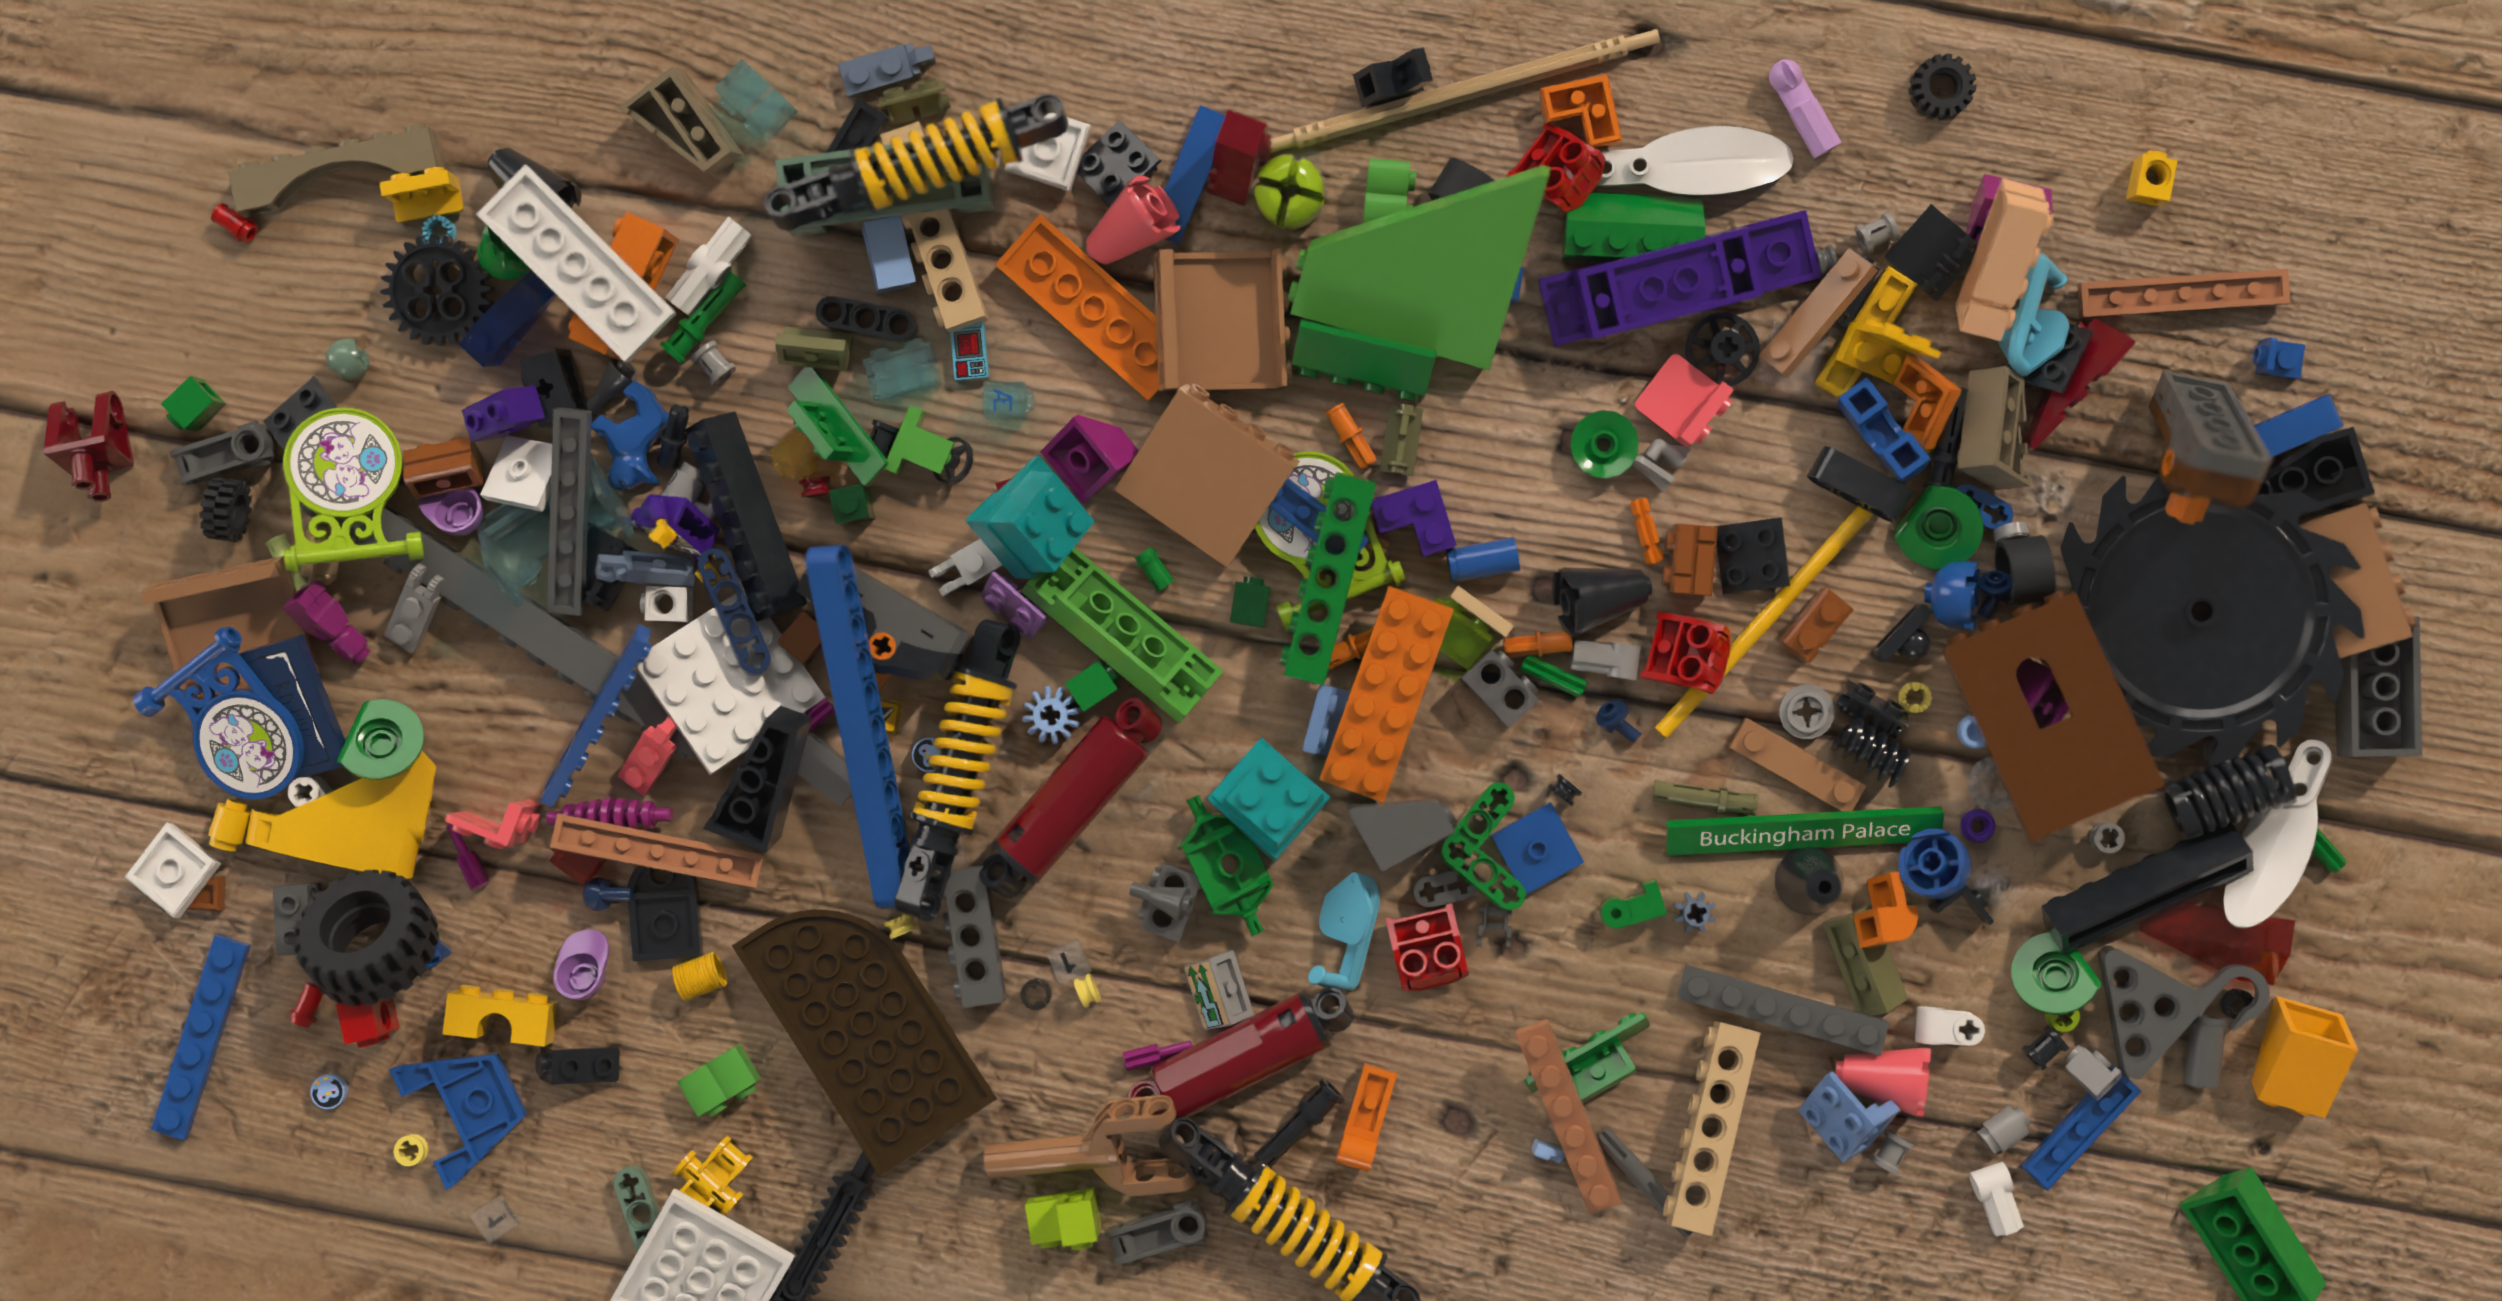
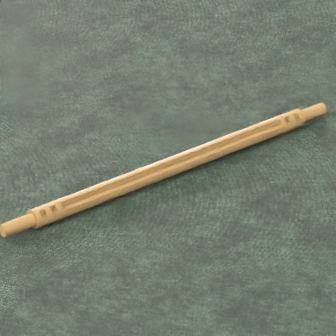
M1655 29L1627 38L1621 35L1294 128L1293 133L1271 139V153L1294 146L1300 149L1627 56L1628 51L1660 43L1659 33Z

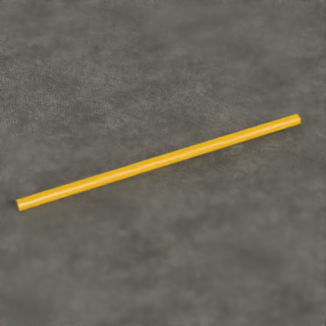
M1932 449L1923 450L1926 452L1927 455H1929ZM1857 507L1790 579V586H1784L1732 642L1724 677L1866 524L1873 514ZM1690 688L1654 728L1667 739L1702 702L1708 693Z

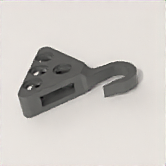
M2104 946L2099 951L2098 957L2118 1065L2132 1079H2140L2149 1071L2199 1015L2203 1014L2205 1009L2231 979L2246 977L2252 982L2255 989L2252 1002L2244 1007L2229 1025L2231 1030L2235 1031L2247 1021L2258 1017L2266 1009L2269 1002L2270 992L2265 978L2256 970L2245 965L2232 964L2225 966L2203 985L2191 987L2114 946ZM2119 969H2127L2129 974L2127 982L2121 986L2114 985V973ZM2168 997L2170 1002L2168 1010L2162 1014H2157L2154 1010L2155 1002L2159 998ZM2133 1003L2135 1007L2133 1016L2129 1019H2121L2119 1010L2122 1005ZM2132 1037H2139L2141 1040L2140 1049L2135 1053H2127L2125 1049L2126 1042Z

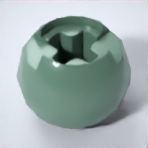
M343 338L336 340L326 352L325 358L330 370H336L341 377L339 379L341 381L351 382L358 380L366 374L369 368V358L364 349L359 350L355 344V339Z

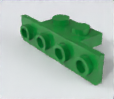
M804 367L788 386L797 399L786 409L794 419L795 427L809 438L814 445L813 450L819 457L824 460L845 461L861 483L868 487L886 468L888 460L816 368Z
M1644 1012L1638 1015L1631 1013L1619 1020V1026L1608 1032L1601 1030L1593 1034L1588 1039L1589 1043L1578 1049L1571 1047L1562 1052L1582 1103L1637 1073L1636 1067L1621 1042L1650 1027ZM1529 1072V1077L1524 1079V1082L1532 1094L1538 1089L1531 1072Z

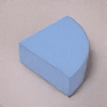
M1535 1137L1531 1147L1535 1157L1546 1161L1551 1159L1556 1163L1563 1162L1565 1154L1561 1147Z

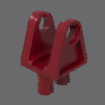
M114 391L97 394L91 436L84 437V440L81 439L78 420L73 407L68 408L65 401L50 404L48 410L44 455L72 476V487L74 486L75 489L79 490L88 489L87 497L90 501L104 502L111 499L109 472L134 466L123 405L119 396Z

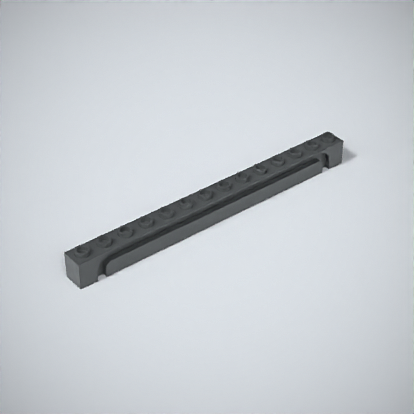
M300 503L302 512L311 517L318 515ZM385 505L382 513V531L385 539L388 542L407 540L406 533L421 532L424 559L410 561L409 554L384 556V565L400 574L403 570L410 574L412 569L419 563L427 567L421 583L423 587L427 588L428 583L435 575L445 579L440 592L442 595L440 600L444 604L457 611L460 607L471 614L469 619L473 623L484 629H487L488 626L499 632L498 638L514 648L517 644L528 651L526 656L530 660L541 666H544L546 663L557 670L555 675L570 685H573L575 681L586 688L583 693L587 697L595 700L617 662L619 655L554 613L547 612V609L391 507ZM373 512L366 515L369 519H371V521ZM336 519V520L338 521L340 527H342L343 522H344L346 519H344V520ZM356 523L351 527L350 536L357 540L356 545L377 543L374 533L367 540L357 538L355 530L360 528L362 531H365L366 525ZM634 667L633 671L636 672L635 678L627 691L621 688L616 697L620 699V703L614 714L627 722L633 719L643 725L640 729L642 732L650 726L656 729L659 724L665 721L668 715ZM676 729L670 739L677 747L674 753L684 759H687L688 756L692 758L697 757L679 730Z

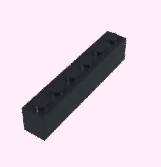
M736 411L705 418L688 427L685 432L688 437L689 447L694 453L700 469V477L706 485L712 502V509L719 520L724 534V541L729 547L736 566L737 576L742 582L748 598V604L756 622L789 613L806 605L805 597L797 592L799 588L797 585L799 582Z
M2230 821L2229 825L2225 828L2216 826L2214 832L2205 831L2200 837L2188 841H2179L2172 848L2158 854H2150L2134 865L2127 868H2119L2107 877L2095 882L2085 883L2078 890L2050 899L2041 906L2044 925L2064 955L2254 871L2253 851Z

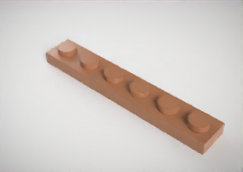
M2288 269L2077 284L2080 319L2290 304Z
M558 813L550 844L551 849L753 889L757 888L763 854Z
M1546 1019L1515 1030V1036L1589 1214L1621 1204L1620 1193L1549 1020Z

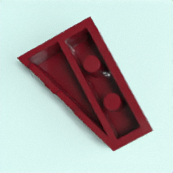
M1230 109L1227 110L1215 142L1212 163H1215L1216 166L1215 169L1212 168L1209 178L1211 180L1207 187V193L1245 206L1259 166L1263 167L1271 155L1272 135L1268 134V123Z

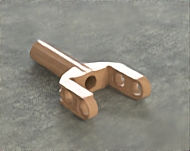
M1165 1095L1109 1100L1096 1114L1094 1125L1085 1135L993 1143L985 1146L983 1154L984 1169L990 1179L1093 1169L1108 1186L1129 1197L1182 1192L1190 1189L1196 1181L1187 1170L1171 1158L1127 1162L1128 1156L1121 1134L1160 1130L1175 1119L1176 1110L1173 1101ZM1167 1109L1162 1115H1152L1157 1110ZM1125 1113H1134L1132 1116L1128 1118L1118 1119L1121 1115ZM1177 1172H1187V1174L1181 1178H1171ZM1144 1175H1154L1148 1181H1138Z

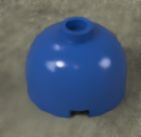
M1958 561L1944 565L1936 572L1933 583H1926L1924 601L1931 604L1933 615L1937 621L1948 628L1973 631L1977 616L1971 615V610H1975L1976 605L1979 604L1980 589L1978 581L1980 569H1977L1978 562Z
M1929 828L1911 837L1913 840L1908 844L1907 848L1903 846L1899 855L1898 868L1903 882L1913 892L1928 899L1942 900L1954 896L1965 886L1970 877L1972 863L1966 847L1956 836L1943 829Z

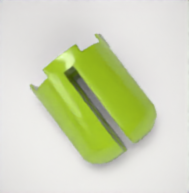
M1284 154L1272 158L1260 169L1257 176L1260 182L1258 185H1255L1254 194L1261 213L1271 224L1281 229L1297 230L1309 225L1319 216L1324 206L1325 189L1320 172L1311 161L1303 157L1301 161H1295L1294 155ZM1289 186L1297 187L1295 190L1296 192L1300 191L1301 196L1295 195L1290 198L1289 204L1284 203L1283 200L1286 198L1281 196L1283 189L1288 190Z

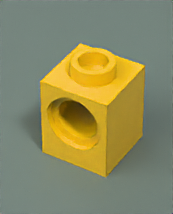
M2146 151V154H2142L2134 159L2126 200L2154 206H2161L2169 202L2178 160L2169 159L2166 153L2160 151ZM2147 169L2157 173V185H2153L2147 180Z

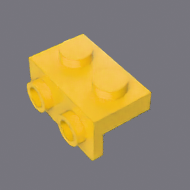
M443 167L427 168L424 170V174L411 176L408 173L395 174L390 176L389 181L379 182L381 195L393 203L395 219L399 223L427 219L434 215L444 216L464 211L460 180Z

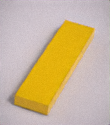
M1890 266L1886 267L1852 322L1864 324L1866 319H1870L1883 325L1885 322L1893 324L1918 284ZM1846 332L1813 382L1836 398L1851 389L1862 373L1835 360Z

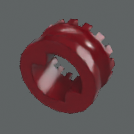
M820 476L817 479L812 477V480L811 478L799 480V485L804 487L801 497L829 495V490H832L827 487L830 476Z

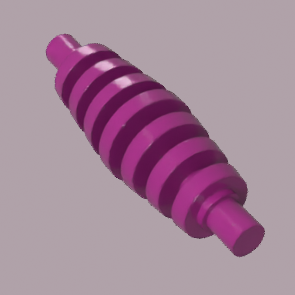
M604 798L603 801L595 799L591 800L590 803L588 801L578 802L577 805L574 803L565 804L562 811H549L546 814L548 825H555L558 813L642 830L643 827L645 830L654 829L658 822H671L673 820L672 808H657L652 801H645L642 804L640 800H631L629 803L627 799L621 798L617 800L615 798Z

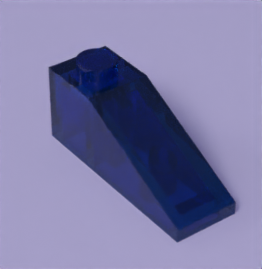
M530 270L476 321L458 345L482 367L500 366L558 295L533 270Z

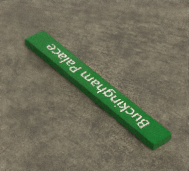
M1942 806L1670 820L1666 821L1665 849L1667 856L1910 843L1913 840L1911 837L1917 832L1929 828L1943 829L1944 811Z

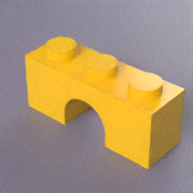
M460 985L459 990L447 993L443 1035L479 1038L486 1034L489 1017L493 1013H498L505 1016L511 1024L510 1043L542 1047L553 1043L558 1002L549 1001L548 995L528 993L527 998L514 996V991L506 989H494L493 994L480 992L481 987L473 985Z

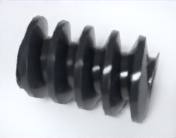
M1857 717L1841 730L1833 742L1831 750L1835 751L1842 745L1844 747L1842 758L1846 759L1852 753L1856 754L1853 765L1858 766L1865 760L1867 762L1865 772L1869 774L1875 768L1879 769L1876 780L1881 781L1887 775L1890 776L1888 787L1891 788L1899 781L1906 770L1911 751L1907 747L1898 750L1899 742L1894 739L1886 743L1887 734L1880 732L1875 736L1876 728L1871 724L1863 728L1864 720Z

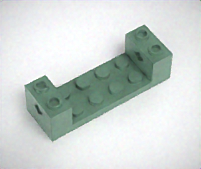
M890 144L883 145L885 151L891 149ZM868 147L871 156L874 155L872 147ZM849 150L776 159L778 187L802 180L804 177L828 171L829 167L835 164L837 167L847 165V163H850ZM980 157L982 171L979 175H971L963 163L964 179L962 181L955 182L948 174L946 175L945 187L937 188L929 181V190L925 194H919L914 187H911V197L905 201L901 200L894 193L892 205L879 209L876 213H871L864 204L854 207L853 212L846 214L843 211L828 219L815 221L787 232L793 237L827 232L826 225L958 208L961 214L996 210L991 169L986 166L982 157ZM791 205L782 207L781 211H787Z

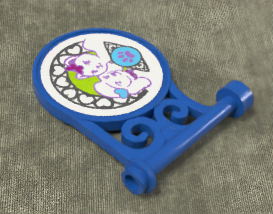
M222 627L215 632L216 641L156 688L144 687L134 695L133 703L141 714L153 717L165 707L164 699L168 695L175 698L183 706L191 720L195 754L206 775L218 787L234 796L245 799H264L279 793L297 777L304 757L303 739L291 713L271 695L237 652L242 643L240 633L233 627ZM225 662L233 666L224 667L217 673V668L220 663ZM240 675L251 689H236L240 683ZM228 676L229 683L225 684L219 678ZM189 679L199 684H194L185 691L180 688ZM204 691V699H199L196 695ZM215 691H216L217 693H221L220 695H218V696H216V697L214 698V696H215Z

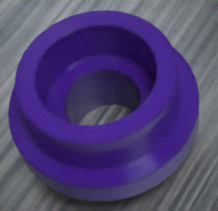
M1983 809L1969 810L1960 821L1962 835L1973 843L1986 842L1995 832L1996 826L1993 816ZM1976 819L1982 822V828L1978 832H1974L1971 827L1972 822Z

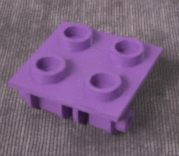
M993 571L980 595L984 599V604L992 612L1002 614L1010 621V625L1016 626L1021 636L1026 635L1032 640L1039 628H1042L1050 618L1034 602L1030 603L1028 597L1024 598L1022 596V589L1017 592L1018 586L1006 575L1002 577Z

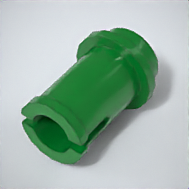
M1150 547L1134 559L1138 563L1136 565L1137 569L1141 567L1155 587L1156 592H1159L1175 579L1169 574L1158 558V550L1154 552L1152 547Z

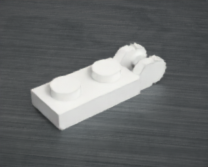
M979 539L952 554L950 559L935 566L928 572L931 578L945 574L946 571L955 566L957 567L962 577L944 584L939 589L942 597L964 585L969 586L1003 567V564L984 542Z

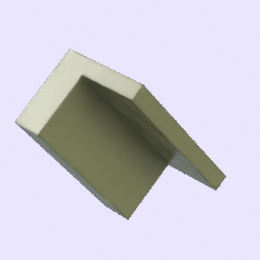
M785 327L784 334L777 333L775 342L778 363L782 365L847 371L853 334Z

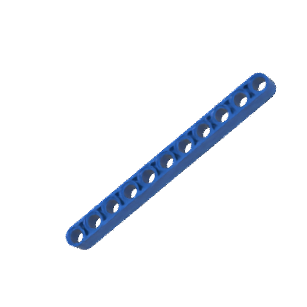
M846 545L810 548L806 554V568L873 899L877 908L892 909L895 908V896L902 881L905 863L910 854V847L852 555Z

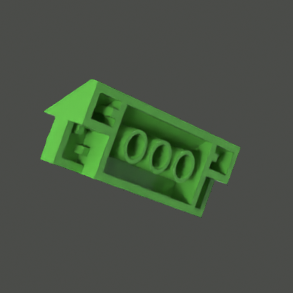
M1075 547L1055 572L1037 573L1021 590L1024 595L1179 724L1223 673L1220 667Z

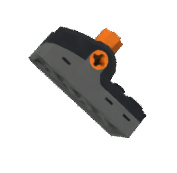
M854 566L879 695L891 674L917 680H950L954 673V666L959 665L974 639V635ZM806 568L797 584L799 586L797 592L813 601ZM884 640L889 641L888 645L892 648L891 652H885L886 648L882 645Z

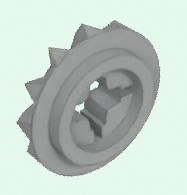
M1803 684L1790 689L1781 699L1778 715L1783 728L1791 735L1800 739H1814L1823 735L1830 728L1834 719V705L1830 696L1823 689L1814 685ZM1804 697L1810 708L1820 709V712L1809 716V721H1807L1808 727H1806L1803 716H1798L1792 712L1803 708Z

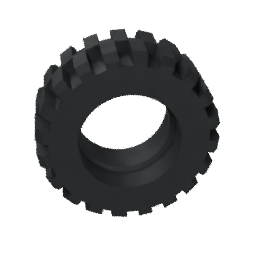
M364 870V874L353 872L347 874L346 879L341 881L338 879L328 884L330 886L324 892L320 890L313 896L314 902L311 905H306L301 913L303 920L297 922L295 929L296 937L293 941L294 951L297 953L296 958L301 967L319 990L331 1000L337 1003L344 1002L350 1006H360L361 1002L365 1006L378 1004L380 999L384 998L388 1001L397 997L396 993L402 989L408 990L413 986L412 981L417 976L421 978L426 972V963L432 962L436 952L433 946H437L439 940L438 923L425 900L408 879L403 876H397L396 873L382 870L380 874L378 870ZM389 922L383 934L371 945L355 952L345 953L349 943L361 931L375 924Z

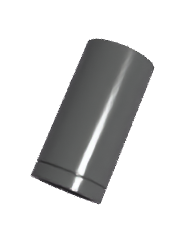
M2199 1015L2190 1024L2184 1084L2219 1089L2227 1019Z

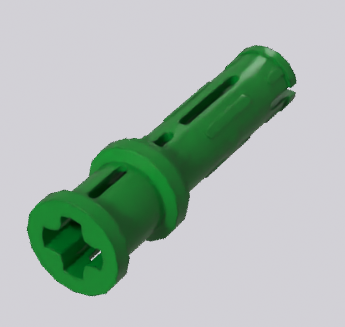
M729 270L728 274L706 297L688 319H681L678 322L679 327L667 341H661L659 345L683 365L686 362L685 356L698 342L702 343L705 340L704 337L706 335L704 332L743 287L745 288L746 284Z

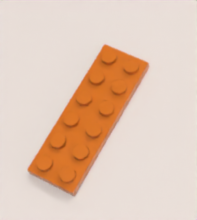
M1039 214L997 261L995 266L1149 402L1159 391L1156 316L1044 216Z
M1388 585L1319 780L1384 803L1454 608Z

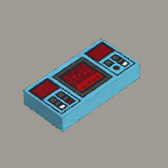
M980 322L951 332L955 381L990 378L985 323Z

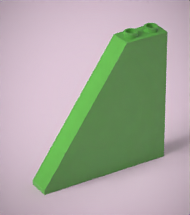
M1544 165L1312 239L1308 250L1301 249L1296 269L1302 272L1299 282L1293 281L1287 300L1293 302L1290 314L1352 332L1437 351V356L1489 370L1547 184L1550 167Z

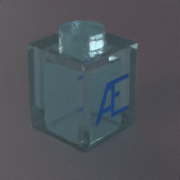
M983 382V416L986 419H1028V411L1034 410L1033 390H1028V385L1025 382Z

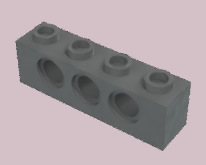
M982 864L951 869V875L942 899L946 898L948 912L943 913L946 933L951 932L953 946L948 947L951 967H957L958 980H954V993L956 1000H962L963 1008L1001 1003L1007 999L991 890L981 882L979 872L983 868ZM961 893H968L974 898L975 906L973 910L964 911L959 907L958 897ZM973 927L978 930L980 934L978 944L970 945L963 939L965 928ZM972 961L982 963L985 967L984 977H972L968 972L969 963Z

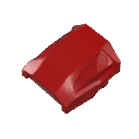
M1545 123L1542 127L1544 130L1514 170L1509 171L1506 177L1543 165L1550 167L1549 177L1542 198L1566 213L1581 207L1601 181L1606 158L1600 150L1585 143L1571 132L1550 123Z
M1657 612V628L1646 668L1641 671L1640 677L1653 682L1683 686L1713 694L1723 681L1731 651L1730 629L1722 624L1707 622L1689 616Z
M1452 903L1446 904L1444 908L1398 919H1392V917L1385 919L1402 991L1431 989L1452 984L1469 976Z

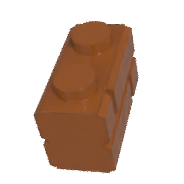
M454 437L447 442L433 445L421 444L417 448L404 451V481L415 499L483 485L482 455L476 443H471L470 437Z
M1674 524L1672 531H1666L1665 551H1670V563L1663 566L1662 585L1668 586L1667 593L1712 596L1718 527Z
M1820 588L1777 642L1801 662L1811 663L1820 652L1818 648H1823L1854 609L1830 589Z

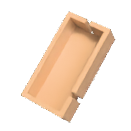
M2001 179L1955 302L1960 331L2001 341L2004 331H2010L2016 314L2015 310H2011L2012 306L2014 307L2017 299L2024 297L2028 284V279H2025L2029 267H2035L2040 254V247L2037 246L2041 235L2046 236L2052 224L2053 216L2050 215L2048 209L2049 203L2045 202L2043 189Z

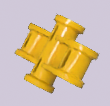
M728 1135L711 1152L704 1163L695 1157L696 1152L691 1150L672 1172L674 1176L679 1175L687 1182L679 1190L680 1192L707 1207L713 1204L720 1210V1214L724 1216L728 1214L744 1195L741 1191L736 1193L728 1185L753 1159L750 1154L745 1155L735 1147Z

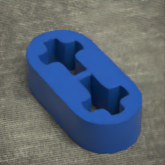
M1965 484L1955 487L1956 490L1964 494L1968 491L1970 493L1969 497L1978 504L1977 507L1983 519V528L1994 531L1999 526L2012 522L2013 510L2006 501L1973 485ZM1984 507L1989 510L2000 507L1999 514L2004 517L2003 521L1991 523L1992 516L1983 512Z

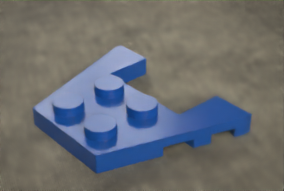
M499 1053L397 1065L389 1069L402 1097L434 1082L464 1143L463 1148L433 1162L446 1190L458 1183L528 1115Z

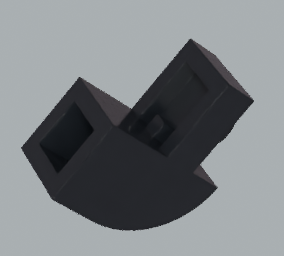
M1424 47L1412 49L1392 61L1372 63L1353 74L1362 108L1379 105L1423 91V86L1433 81Z

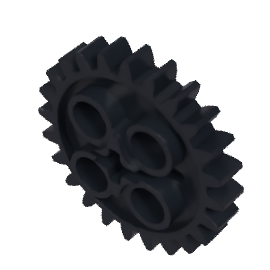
M430 234L429 244L422 236L416 237L417 247L411 242L403 243L406 254L394 251L393 254L398 260L397 264L387 262L385 264L392 271L391 276H381L383 281L389 283V288L380 290V293L390 295V300L383 304V308H393L395 311L388 319L390 321H402L398 328L399 332L411 329L409 337L411 340H417L422 335L424 345H431L435 338L437 346H445L446 337L451 344H458V333L463 338H471L469 327L480 330L482 327L477 318H489L490 316L483 310V306L494 305L491 299L486 298V293L494 291L495 287L485 285V280L492 277V275L482 273L480 270L482 266L479 260H473L477 250L469 249L464 252L466 242L460 240L453 246L452 236H444L440 243V238L436 234ZM434 260L438 261L437 269L433 265ZM453 263L460 270L459 278L455 282H452L447 274L449 266ZM419 264L424 267L426 272L425 278L421 283L417 282L413 275L415 267ZM439 286L443 288V293L433 294L432 292L433 287ZM454 298L459 299L462 305V310L458 316H454L449 308L450 302ZM420 299H423L428 306L427 313L423 317H420L416 312V304ZM438 313L442 315L441 321L437 320Z

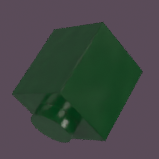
M861 483L829 490L835 523L837 525L845 526L875 519L869 487Z
M1244 576L1243 582L1236 581L1230 623L1264 628L1270 586H1263L1264 579Z

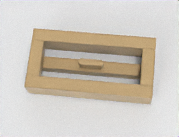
M1456 586L1448 597L1503 638L1507 637L1514 627L1459 586Z

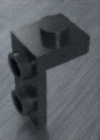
M549 1044L545 1047L540 1046V1054L536 1056L535 1068L539 1079L551 1085L616 1082L619 1080L620 1049L618 1047L564 1049L555 1044Z

